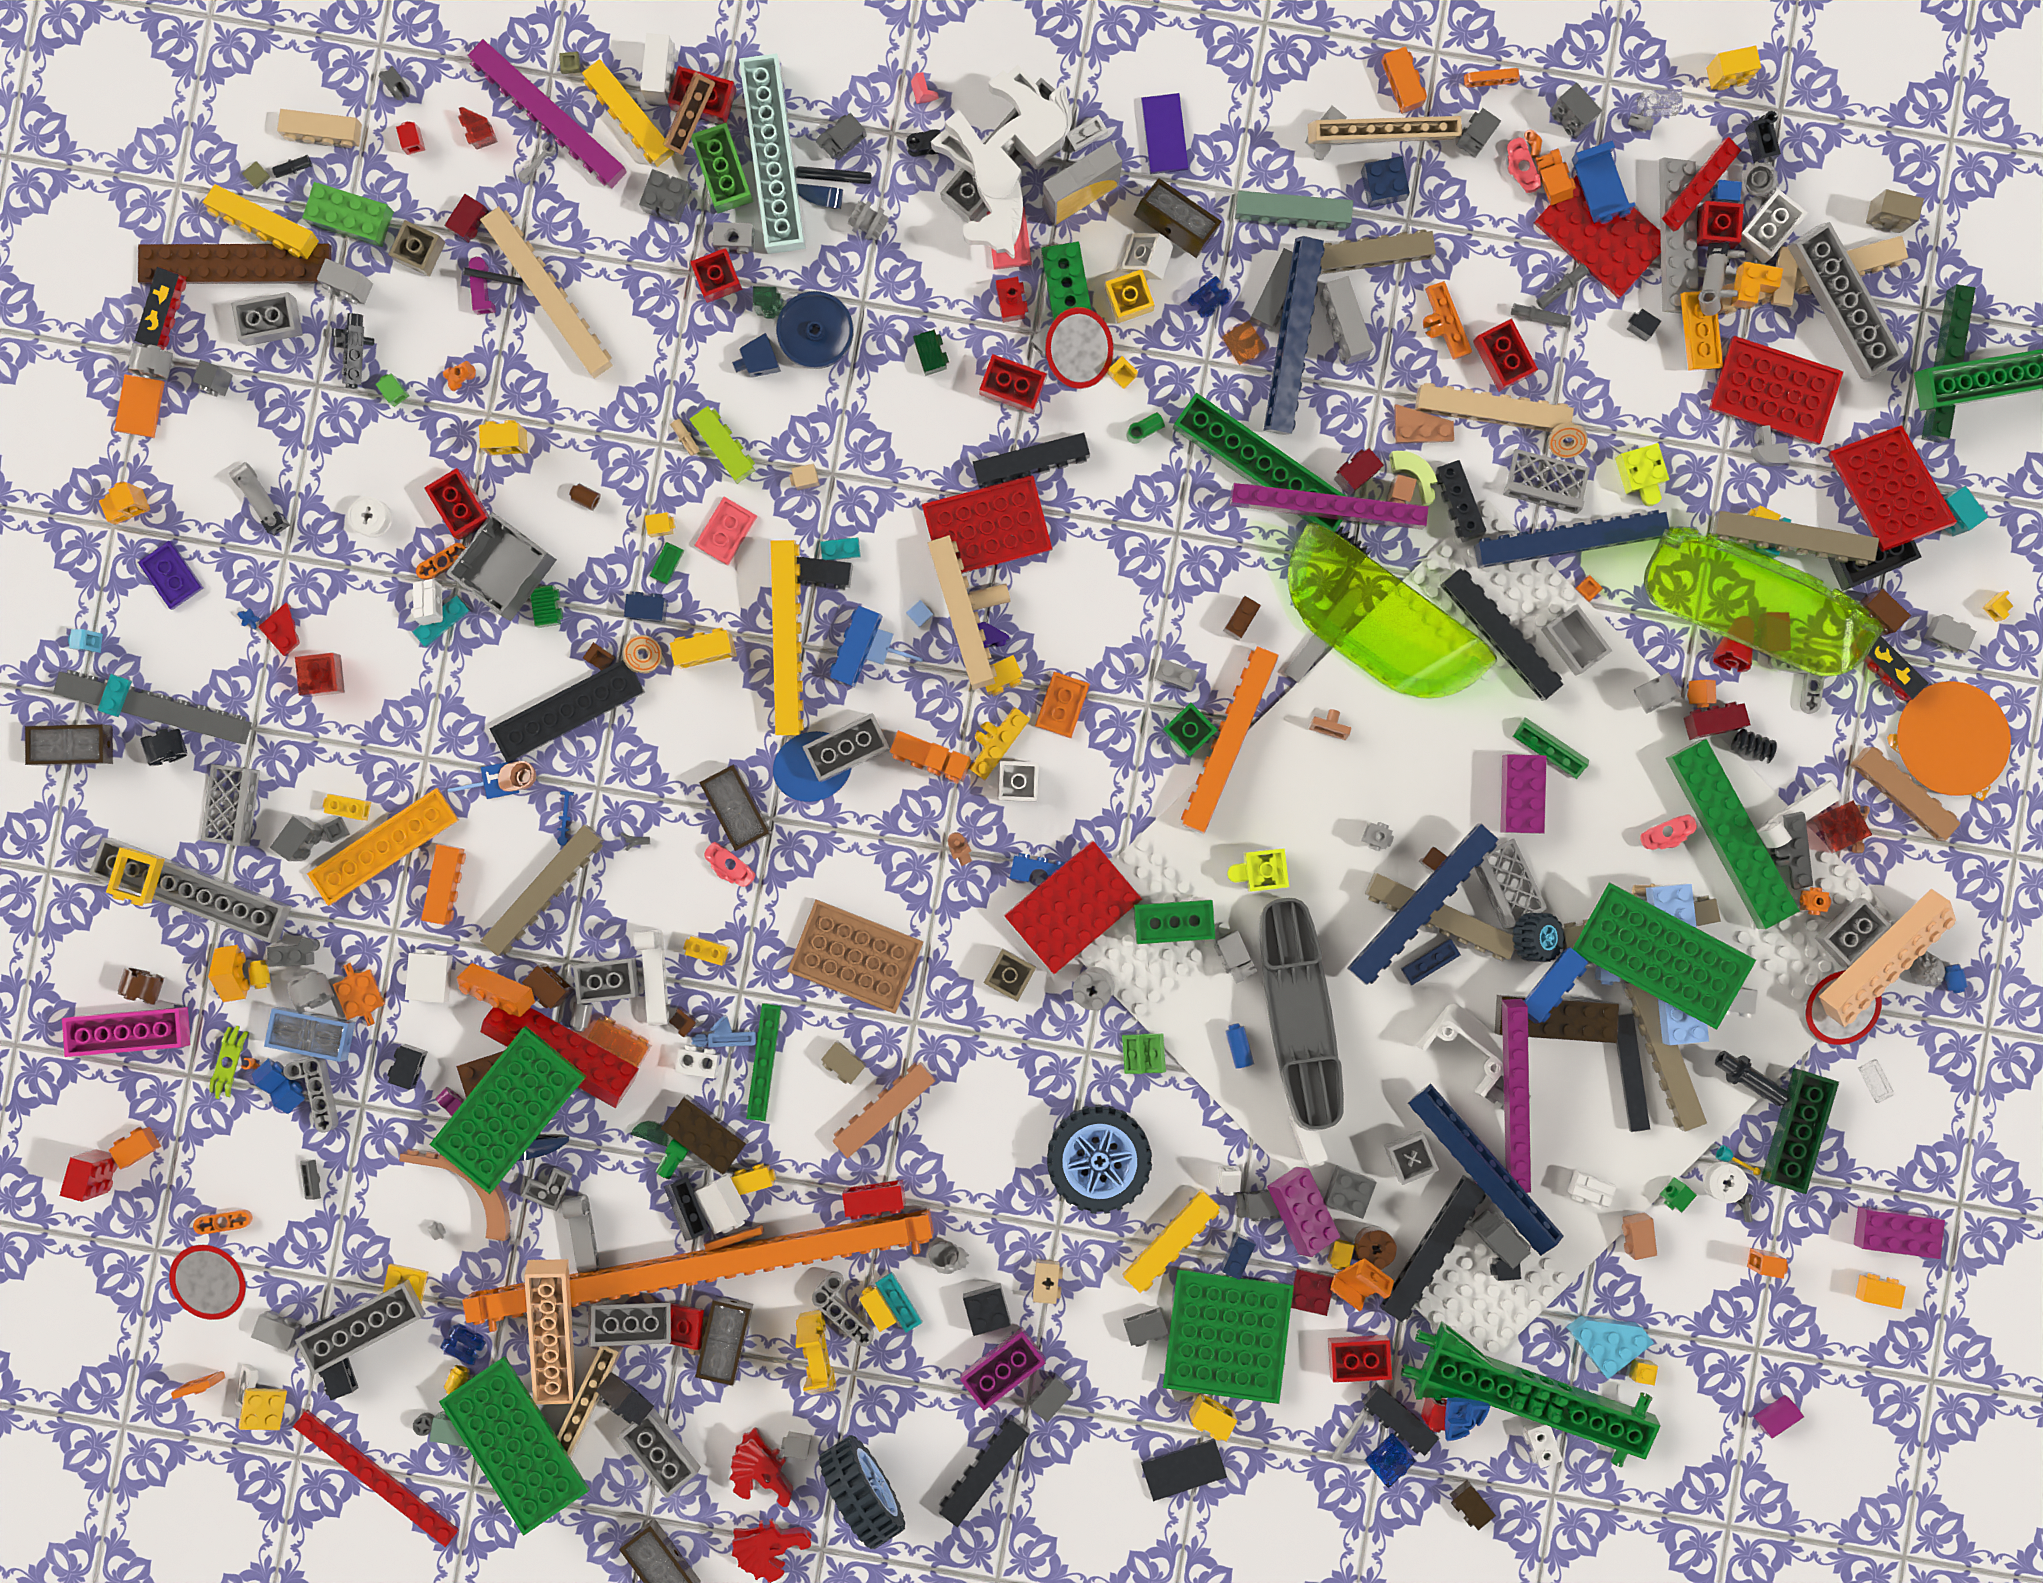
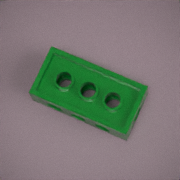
M1079 241L1041 248L1053 321L1058 315L1070 308L1083 307L1091 310ZM1065 264L1068 267L1066 269H1061L1059 265ZM1069 283L1071 287L1065 288L1062 284ZM1071 301L1075 305L1069 307L1065 303Z
M1213 900L1134 905L1136 944L1215 939ZM1192 915H1196L1199 920L1195 926L1189 924V918ZM1173 916L1179 919V924L1176 927H1171L1169 924V920ZM1158 918L1160 921L1159 927L1151 928L1150 920Z

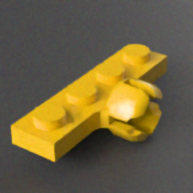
M1013 707L1000 726L996 727L991 722H984L980 727L987 734L985 735L979 730L975 734V740L982 744L983 749L968 769L983 780H986L1030 718L1016 707Z

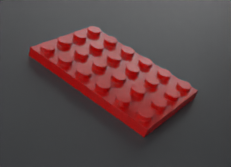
M1576 175L1573 178L1576 187L1573 189V198L1549 205L1535 220L1534 224L1577 263L1584 264L1588 268L1589 273L1619 299L1661 253V231L1635 208L1631 210V214L1620 218L1618 215L1612 217L1613 220L1601 224V222L1594 224Z
M1733 336L1708 410L1760 427L1770 425L1772 431L1820 445L1844 371Z
M1902 425L1829 452L1828 455L1873 537L1879 538L1878 546L1882 552L1956 524L1955 517Z
M1033 475L922 504L931 541L949 535L951 541H956L959 552H956L957 559L961 558L964 569L961 570L962 574L1053 550Z
M1092 840L1004 914V917L1049 970L1055 974L1143 899Z

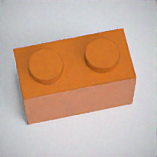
M138 1127L130 1132V1137L126 1139L122 1137L113 1143L115 1146L110 1148L109 1152L120 1170L131 1166L162 1147L150 1127L144 1129Z
M1750 1248L1748 1268L1760 1275L1784 1279V1275L1788 1271L1787 1259L1774 1252Z

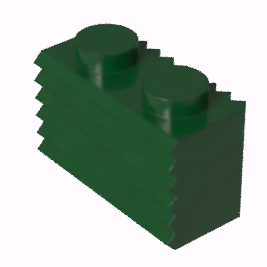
M935 329L914 335L913 340L925 376L946 370V364L949 363L947 353H942L940 347L943 345L941 335H936Z

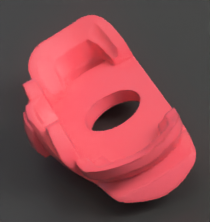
M1521 137L1513 139L1507 144L1509 155L1507 156L1508 171L1520 183L1526 193L1535 192L1541 187V179L1533 163L1528 146ZM1523 160L1528 161L1530 164V168L1527 171H1521L1518 167L1519 163Z
M1690 814L1678 816L1640 835L1641 843L1646 849L1651 850L1675 848L1682 841L1687 840L1688 835L1696 831V821ZM1666 826H1671L1673 829L1669 837H1665L1662 832Z
M713 842L704 853L706 860L711 863L710 867L714 869L719 878L730 883L735 882L742 887H746L753 882L756 875L751 868L722 845ZM730 858L735 861L736 866L734 869L726 867L725 862L727 859Z

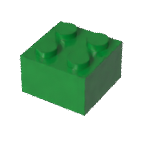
M1190 702L1161 731L1189 758L1217 729Z

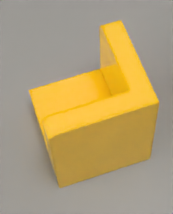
M1121 356L1108 369V375L1125 389L1138 376V371Z
M2008 590L1999 592L1983 607L1995 622L2005 620L2010 615L2008 611L2013 607V604L2006 598L2010 594Z

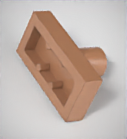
M1330 709L1326 720L1314 716L1310 722L1309 730L1346 740L1350 735L1351 727L1338 724L1340 712Z

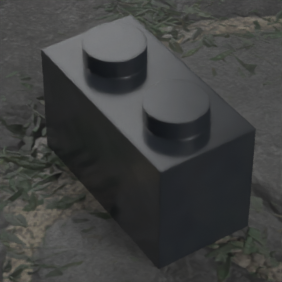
M408 1044L398 1047L394 1054L396 1059L394 1065L390 1067L387 1074L389 1077L388 1083L408 1090L414 1089L428 1051Z

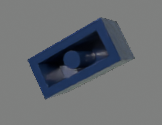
M632 591V594H626L624 617L626 619L665 623L668 600L663 598L662 594L651 593V596H643V592Z
M1236 1232L1220 1266L1221 1271L1240 1280L1256 1246L1254 1240Z

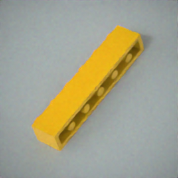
M600 59L582 72L585 78L584 84L590 91L594 89L597 93L595 97L602 106L604 104L607 105L609 115L614 120L618 119L621 124L619 126L626 135L629 133L633 137L631 141L637 149L642 148L645 152L643 156L649 164L653 162L658 167L675 154L673 150L663 145L665 140L663 135Z
M216 184L213 185L202 202L211 216L215 218L219 216L229 225L234 226L235 224L248 234L252 232L264 242L268 240L278 249L283 250L284 248L297 258L301 256L308 259L319 242L312 231Z
M1201 1189L1122 1273L1123 1278L1139 1293L1143 1290L1146 1292L1153 1285L1152 1280L1156 1276L1160 1277L1166 1271V1265L1169 1262L1173 1263L1180 1256L1179 1252L1183 1247L1186 1249L1190 1246L1195 1234H1201L1206 1228L1205 1224L1210 1219L1214 1220L1220 1213L1219 1204Z

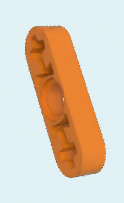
M1518 68L1477 71L1464 75V85L1467 88L1512 84L1520 80Z
M455 543L417 566V576L423 580H430L450 569L459 557L455 555L451 558L448 553L454 555L457 553V548L464 551L467 547L461 543ZM444 556L447 558V565L440 567L438 559ZM434 565V567L438 569L437 571L433 568L428 571V576L422 574L424 572V567L429 569Z
M246 1209L205 1215L194 1221L193 1229L200 1235L241 1229L250 1225L253 1217L251 1212ZM241 1215L242 1217H246V1221L244 1222H233V1219H236ZM220 1217L227 1219L228 1224L226 1227L219 1225L218 1220ZM202 1222H212V1225L206 1227L205 1229L204 1227H200V1223Z

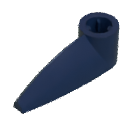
M797 184L798 195L805 200L826 208L841 209L843 189Z
M569 1136L537 1137L518 1161L530 1160L550 1154L567 1144Z

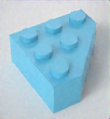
M1581 1315L1566 1327L1601 1374L1607 1379L1611 1378L1654 1344L1645 1330L1636 1322H1623Z

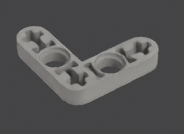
M1784 652L1771 654L1768 657V665L1771 669L1804 674L1800 708L1807 714L1817 712L1821 707L1826 674L1825 661L1821 658ZM1779 656V660H1787V664L1781 663L1777 665V662H1774V659L1778 658ZM1794 659L1801 661L1800 669L1793 667L1792 662ZM1816 662L1817 666H1820V669L1816 671L1815 668L1812 667L1806 668L1807 664L1813 665L1816 664ZM1812 680L1818 684L1816 691L1809 689V682ZM1807 694H1809V695H1814V694H1816V697H1812V699H1811V696H1807ZM1811 701L1814 707L1810 708L1806 703Z

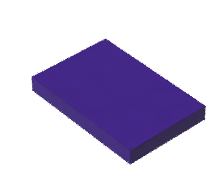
M167 541L137 562L170 610L175 609L204 589L172 541Z

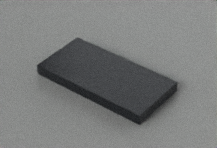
M1214 1438L1141 1462L1153 1502L1227 1478Z

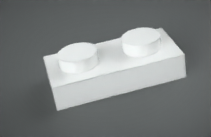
M1099 115L1069 131L1066 139L1074 152H1077L1108 134V130Z
M242 1365L235 1404L241 1408L245 1389L255 1388L259 1379L258 1370L251 1365Z

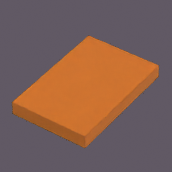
M124 374L114 431L155 438L165 382Z
M1054 671L1035 726L1072 738L1090 683Z

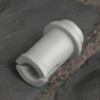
M1631 113L1628 125L1642 128L1644 131L1651 130L1654 119L1651 116L1645 117Z

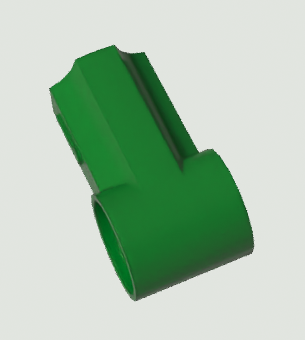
M1156 412L1139 422L1132 423L1126 434L1127 440L1133 444L1141 442L1142 439L1165 427L1164 420ZM1137 429L1141 435L1135 437L1132 435L1131 430Z
M673 1138L655 1172L661 1177L670 1180L679 1163L688 1154L689 1149Z

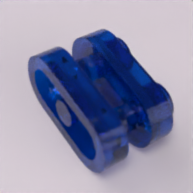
M1217 276L1210 279L1187 299L1192 307L1196 304L1200 306L1197 313L1201 318L1206 317L1208 319L1216 312L1215 308L1219 305L1223 307L1231 300L1229 298L1231 295L1230 291L1227 288L1220 290L1218 287L1221 284V280ZM1213 292L1215 296L1206 302L1204 298Z
M460 1323L451 1325L448 1335L452 1338L444 1339L440 1348L462 1362L474 1365L479 1357L475 1351H482L486 1344L484 1336L479 1333L473 1334L467 1330L466 1326ZM458 1341L461 1342V1343H463L464 1345L468 1346V1348H466V1347H464L463 1345L459 1344Z

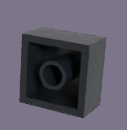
M1001 1283L963 1294V1301L973 1336L1011 1326V1318Z
M610 1372L596 1390L602 1396L599 1400L608 1407L611 1405L610 1410L617 1416L623 1414L621 1417L629 1424L633 1421L640 1426L654 1408V1405L639 1391L613 1372Z

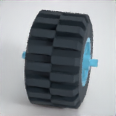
M1530 912L1518 918L1519 922L1515 923V929H1513L1514 937L1512 938L1515 944L1514 949L1517 950L1518 956H1521L1523 960L1535 962H1551V960H1555L1556 956H1559L1561 953L1560 949H1563L1564 929L1561 928L1562 924L1558 921V918L1551 913Z

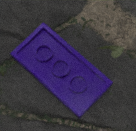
M1180 94L1141 97L1150 174L1188 170Z

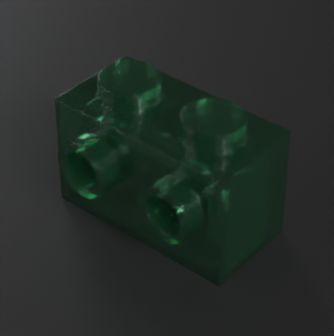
M753 286V307L757 316H764V318L769 319L779 316L780 310L784 307V299L781 293L778 292L777 287Z

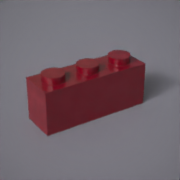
M1736 702L1725 704L1723 708H1719V705L1707 708L1708 711L1704 712L1701 709L1690 711V715L1683 718L1689 740L1741 730L1751 726L1745 703L1737 704Z

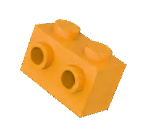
M1868 1273L1867 1276L1859 1275L1855 1298L1863 1302L1902 1309L1906 1286L1900 1284L1898 1279L1887 1277L1884 1280L1880 1279L1879 1275Z

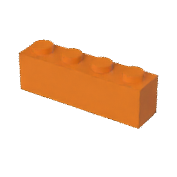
M443 844L436 845L421 921L448 925L453 920V903L458 898V891H456L457 883L459 884L462 878V872H460L461 864L463 865L466 859L463 848Z
M471 963L456 977L462 993L469 994L479 1001L487 1002L495 1008L498 1007L505 1010L508 1014L521 1017L535 1003L531 988L474 963Z

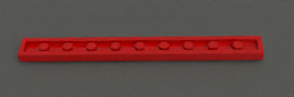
M308 1409L293 1426V1428L445 1548L460 1530Z

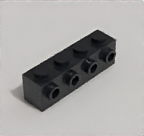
M1460 460L1437 467L1435 474L1436 484L1442 488L1441 497L1443 502L1448 504V516L1451 521L1454 520L1456 525L1454 531L1457 538H1461L1463 543L1485 535L1487 530Z

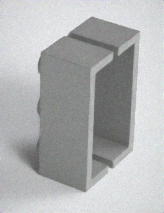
M1578 604L1570 607L1559 615L1558 618L1541 629L1575 676L1582 674L1593 666L1595 662H1598L1612 652V649Z

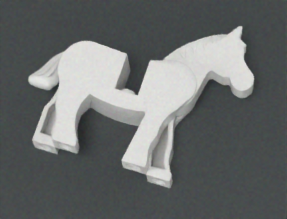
M1019 65L1015 66L1008 74L1003 70L989 82V91L993 95L1008 100L1019 113L1018 117L1004 125L986 144H983L959 109L945 121V129L931 141L932 149L935 152L948 156L956 165L975 177L978 193L991 213L983 217L980 222L970 221L966 223L963 227L964 240L969 245L990 246L996 253L1006 252L1012 259L1015 258L1014 244L1018 239L1021 229L1023 197L1020 186L1021 169L1009 156L1014 152V148H1016L1036 170L1062 149L1065 137L1069 133L1072 124V112L1067 99L1066 86H1059L1050 94L1049 100L1042 98L1038 86Z

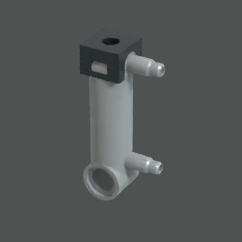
M1729 242L1709 243L1708 262L1702 291L1699 294L1701 312L1707 316L1715 315L1720 311L1721 298L1738 295L1737 290H1722L1726 267L1730 263V258L1745 257V251H1730Z
M247 462L229 472L231 479L242 490L262 520L261 524L267 533L275 536L290 526L285 516L278 511L258 481L257 474Z

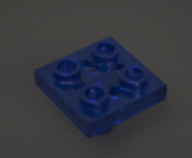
M1393 1433L1365 1459L1366 1463L1388 1488L1400 1477L1404 1476L1407 1470L1417 1461Z

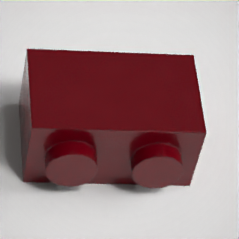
M464 194L444 226L451 233L469 243L478 233L477 229L482 223L480 219L487 215L489 211L483 204Z

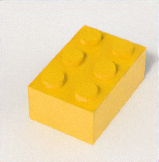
M723 628L713 629L710 634H705L704 632L695 633L692 638L678 637L674 639V642L669 643L674 666L680 669L737 656L732 634Z

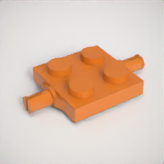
M351 963L343 965L347 977L332 985L347 1020H350L357 1016H364L367 1026L375 1024L371 1013L385 1005L372 970L369 969L361 973H355Z

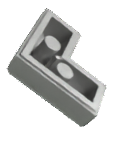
M554 1167L547 1185L529 1177L521 1197L557 1211L573 1174L566 1169Z

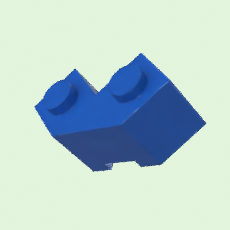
M268 1058L251 1074L255 1086L270 1094L273 1105L286 1114H289L305 1099L302 1092L303 1087L295 1080L285 1077L284 1066L278 1061L274 1062Z

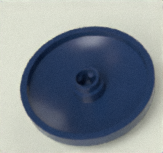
M809 291L793 297L782 308L777 320L776 334L782 351L792 362L804 368L822 369L834 365L846 355L853 341L854 327L848 309L838 298L821 291Z

